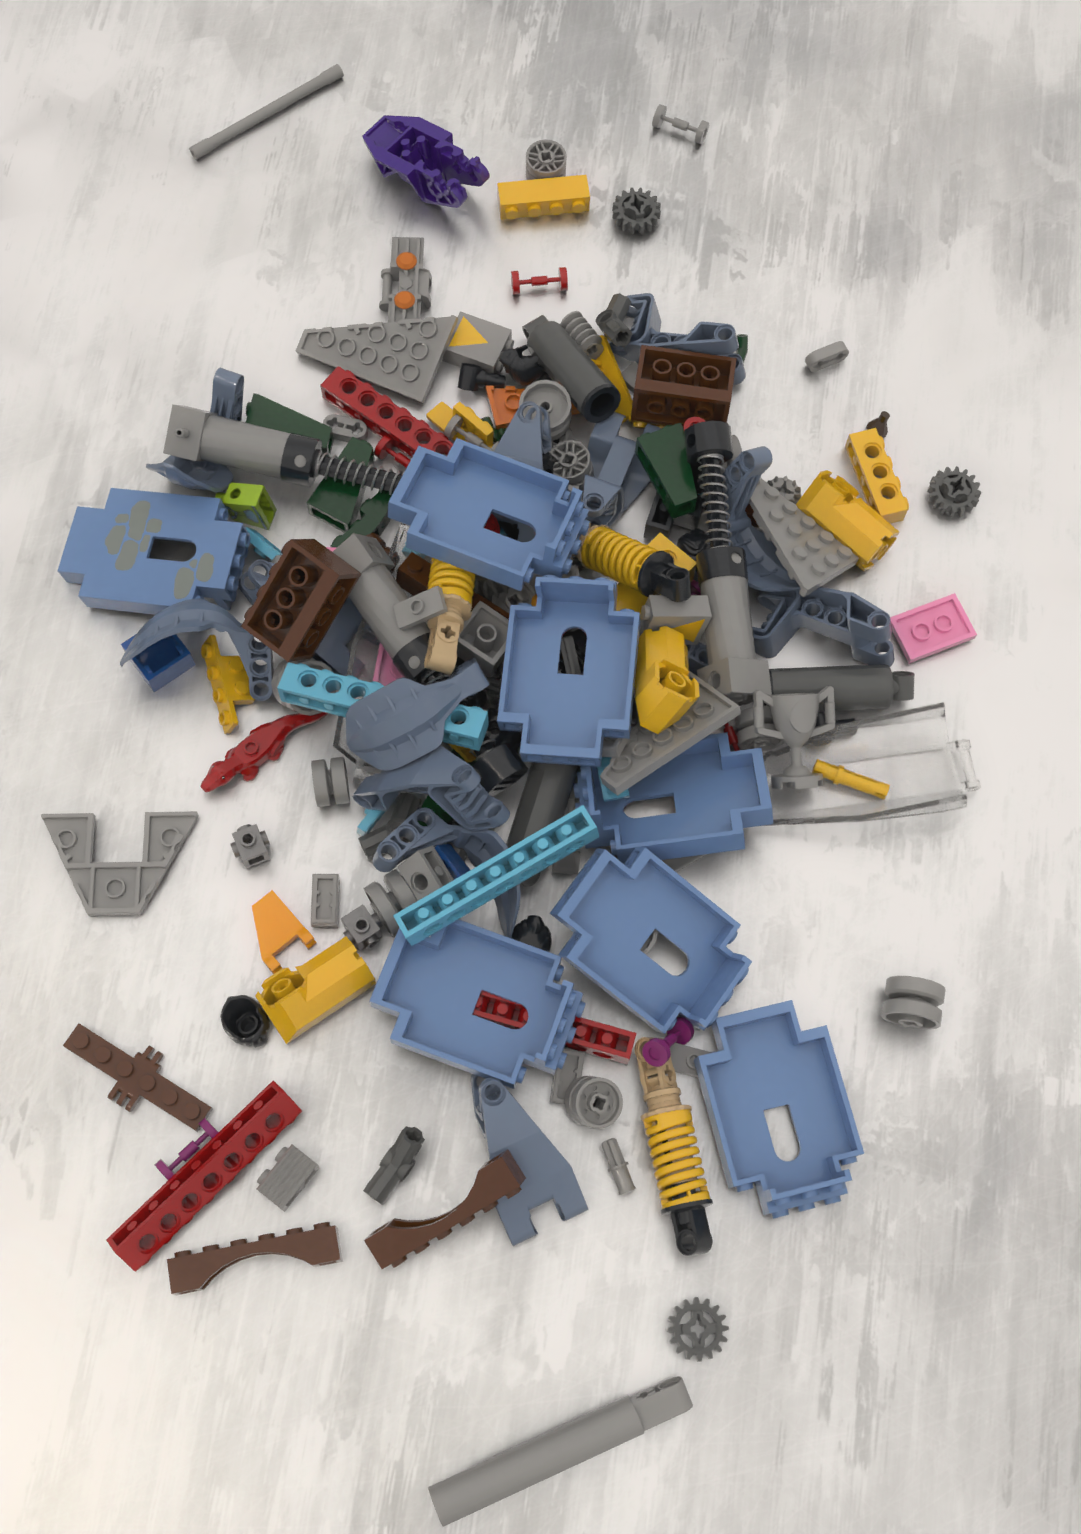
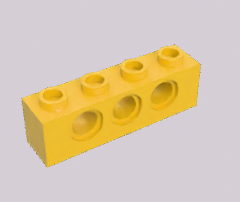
M876 428L849 434L845 448L867 504L890 524L903 521L909 510V503L907 498L903 497L900 490V480L898 476L894 475L892 470L893 463L891 457L887 456L885 452L883 437L879 436Z

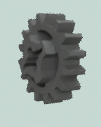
M632 187L630 188V193L623 190L622 196H616L612 207V218L616 219V226L623 225L622 231L631 229V234H634L635 230H638L640 234H643V229L651 231L652 225L657 226L661 215V203L657 202V196L650 197L651 191L648 190L646 193H643L642 188L635 192Z
M958 466L955 467L954 471L946 467L944 473L939 470L936 476L932 477L927 490L930 493L928 500L935 501L934 509L942 508V515L948 511L950 517H953L956 512L962 517L965 511L971 513L973 507L977 506L981 491L978 490L980 482L974 483L973 481L976 476H968L967 469L959 472Z
M694 1297L693 1304L691 1305L685 1299L683 1300V1309L678 1306L673 1308L677 1316L668 1317V1320L673 1323V1327L666 1330L674 1334L669 1343H677L679 1345L676 1349L677 1354L683 1350L686 1351L687 1360H690L693 1354L696 1355L697 1362L702 1361L703 1354L708 1359H712V1350L714 1349L720 1353L722 1349L718 1345L719 1342H727L728 1340L722 1335V1332L729 1330V1326L722 1325L721 1323L726 1318V1315L718 1316L717 1311L720 1306L716 1305L710 1308V1299H705L703 1304H700L699 1298ZM691 1310L690 1320L686 1324H680L683 1315ZM702 1310L707 1312L715 1323H709L703 1317ZM696 1320L699 1321V1326L705 1329L704 1332L700 1333L699 1338L696 1332H691V1326L696 1324ZM710 1334H716L713 1342L704 1348L705 1339ZM680 1335H686L692 1341L693 1348L686 1345Z

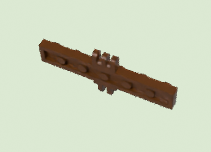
M79 1023L63 1044L66 1049L117 1081L107 1098L113 1101L120 1092L121 1095L116 1104L122 1107L129 1098L130 1101L125 1107V1110L129 1112L135 1108L141 1097L198 1132L201 1128L198 1123L204 1118L207 1119L213 1110L212 1107L158 1074L162 1067L158 1063L162 1059L163 1053L157 1051L153 1058L150 1059L155 1050L150 1045L143 1054L138 1052L133 1058Z

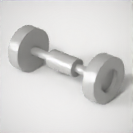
M659 104L653 117V127L660 128L663 121L672 123V126L678 129L696 132L695 142L698 144L704 142L709 122L702 120L698 128L690 126L689 122L676 117L674 119L666 117L667 107Z
M457 414L447 424L444 435L450 439L458 432L465 437L467 442L493 452L499 443L497 441L490 448L478 436L462 430L460 427L463 423V418Z

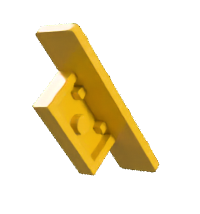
M600 335L603 352L597 359L591 360L620 392L621 401L615 412L626 416L622 421L623 424L631 415L633 400L607 338L604 335Z
M460 401L453 406V410L444 402H440L426 414V418L442 432L445 431L452 417L457 414L463 418V423L460 427L462 430L478 436L490 448L494 445V430L488 422L482 421L470 407H466ZM458 432L452 438L454 442L456 438L466 441L465 437Z
M209 635L201 647V655L205 659L207 678L211 681L213 688V700L218 707L219 723L223 726L224 733L230 734L238 725L234 705L252 704L255 699L250 695L249 678L240 656H221L216 636Z

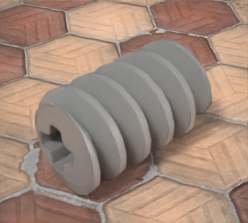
M579 311L567 314L562 319L561 326L591 359H597L603 352L602 338L597 335V332L592 329V326L587 323V320Z

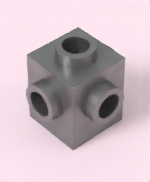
M257 824L243 825L237 829V832L232 833L235 842L230 843L235 857H241L245 868L270 859L266 846L270 845L265 830L259 831Z
M363 904L341 918L342 924L347 930L343 933L344 936H347L353 945L356 944L359 950L363 948L369 949L380 941L379 938L382 937L380 927L383 925L375 913L370 915Z

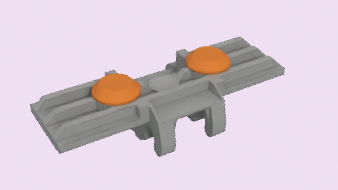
M392 237L390 268L381 271L383 288L382 300L379 303V308L382 311L388 312V322L421 319V302L425 303L426 308L431 307L429 286L432 285V276L429 270L423 268L424 238ZM392 281H399V291L397 294H391Z

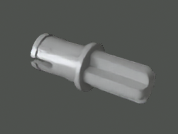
M611 1138L602 1142L601 1146L610 1167L608 1172H612L619 1195L636 1189L626 1166L629 1163L628 1161L625 1162L617 1139Z

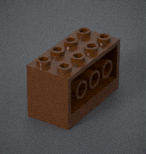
M641 345L630 420L661 425L681 423L683 427L685 421L690 417H700L705 421H722L727 423L736 358Z
M291 539L283 546L279 561L271 567L267 582L258 590L256 594L257 599L253 606L246 611L244 615L245 620L241 625L243 629L287 662L311 659L362 574L315 539Z

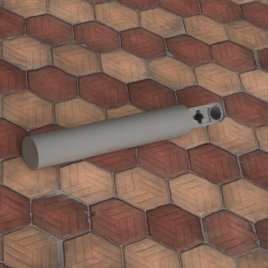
M673 1377L631 1397L629 1395L428 1487L442 1526L453 1523L644 1434V1431L687 1412L693 1407L682 1377Z

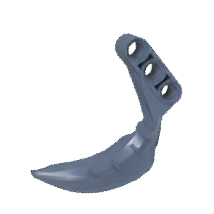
M223 368L217 369L213 379L210 412L217 413V416L241 421L244 391L243 375ZM170 455L161 463L146 464L147 469L155 471L168 478L170 482L188 489L222 492L228 489L229 484L233 482V474L227 466L209 461H193Z
M765 446L745 450L739 454L722 474L726 478L724 485L727 487L724 494L728 496V500L725 503L729 505V509L726 512L730 514V518L727 521L731 524L728 531L732 533V536L729 540L733 542V546L743 548L746 552L749 587L768 592L801 589L796 580L790 579L788 571L783 567L775 554L777 548L774 543L766 539L764 532L755 529L751 525V519L745 512L761 475L772 464V453Z
M201 598L184 600L158 612L138 631L120 661V666L123 667L124 663L147 647L174 634L199 632L215 628L219 632H228L249 678L250 695L258 701H265L272 695L271 681L274 673L273 650L262 642H257L253 635L241 627L242 623L224 608ZM256 660H263V661H265L267 664H265V665H258V664H256L255 661H256ZM264 683L268 687L259 688L256 684Z
M475 657L456 667L455 672L444 681L423 685L409 678L396 679L350 706L346 713V744L351 752L377 769L390 771L400 768L438 748L442 744L445 720L463 699L486 688L489 685V681Z
M424 807L416 810L378 845L373 856V865L380 872H390L399 863L412 856L418 850L432 845L435 847L436 845L452 842L455 847L463 848L471 863L477 867L505 851L508 847L502 838L492 830L470 831L461 825H449L437 816L434 811ZM417 821H423L427 826H421ZM399 837H406L410 843L401 841ZM381 854H389L392 859H385ZM520 884L494 898L504 936L509 938L512 937L519 911Z

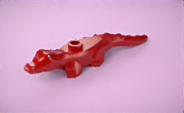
M321 712L311 716L299 713L290 714L251 730L249 736L236 747L227 751L224 761H217L211 765L200 787L204 792L213 791L218 787L228 784L239 773L243 776L244 781H253L259 773V767L267 760H279L284 750L285 738L302 726L321 720L329 713Z

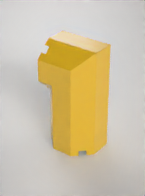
M828 470L821 471L796 503V506L807 516L813 518L824 530L830 532L840 543L850 548L859 557L855 565L862 571L869 570L874 566L871 561L873 559L880 560L897 539L895 536L899 534V531L866 504L861 497L856 498L859 492L844 478L837 476L834 479L830 477L832 472Z
M668 626L659 627L658 631L653 632L652 629H646L640 635L635 678V701L640 726L659 734L679 721L700 697L698 681L695 678L692 681L689 679L688 650L685 645L684 634Z
M347 936L303 965L296 966L297 971L282 968L264 980L261 985L264 989L263 992L260 994L258 991L255 995L286 1044L377 984L372 972L363 958L356 952L357 949Z

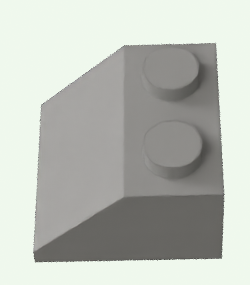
M479 601L471 611V618L464 621L463 631L459 633L456 653L457 657L465 662L475 657L484 674L491 678L504 661L509 620Z

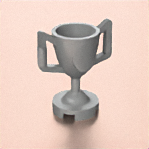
M826 686L818 693L767 695L760 690H755L753 692L755 733L782 739L791 749V765L785 768L783 774L771 775V787L783 789V786L795 789H806L823 786V774L811 773L808 767L802 765L801 748L809 738L835 728L834 688ZM825 699L826 724L815 727L819 703ZM763 702L770 707L776 731L764 728Z

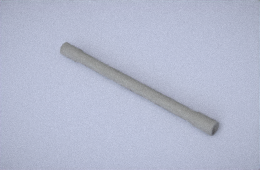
M338 64L332 66L314 79L210 138H205L191 146L189 150L195 160L205 156L216 147L321 87L344 76L341 67Z

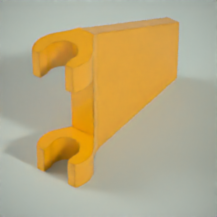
M273 890L252 905L262 961L273 974L282 969L275 956L297 938L302 941L308 950L317 943L311 933L300 923Z

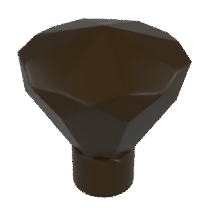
M882 411L878 418L867 423L866 429L876 428L879 436L886 437L888 433L887 421L890 414Z

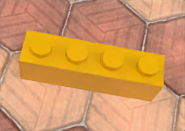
M587 175L497 183V198L501 220L589 211L590 193Z

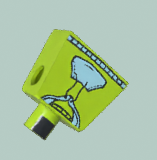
M232 482L229 484L226 493L217 492L215 498L222 500L232 520L266 530L270 529L277 509L264 485Z

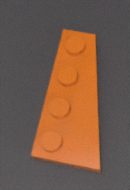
M485 385L495 428L498 430L500 428H507L519 408L520 396L525 389H515V386L494 388V386ZM571 403L572 415L580 414L577 408Z

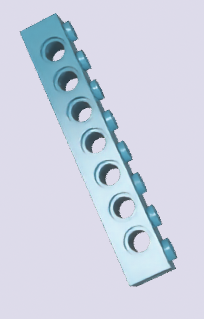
M288 662L277 689L282 702L346 717L350 706L360 700L355 698L365 697L384 687V685L375 681L359 680L351 675L335 674L327 669L318 670L310 668L303 663L294 664ZM458 704L445 720L442 742L480 751L489 725L488 711H484L477 706L468 707ZM457 721L464 722L462 724H454Z
M584 805L393 916L405 938L413 946L599 838L597 826Z

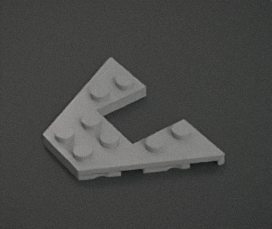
M197 811L145 812L142 862L92 863L95 815L93 813L41 814V817L86 913L89 916L142 915L198 819Z

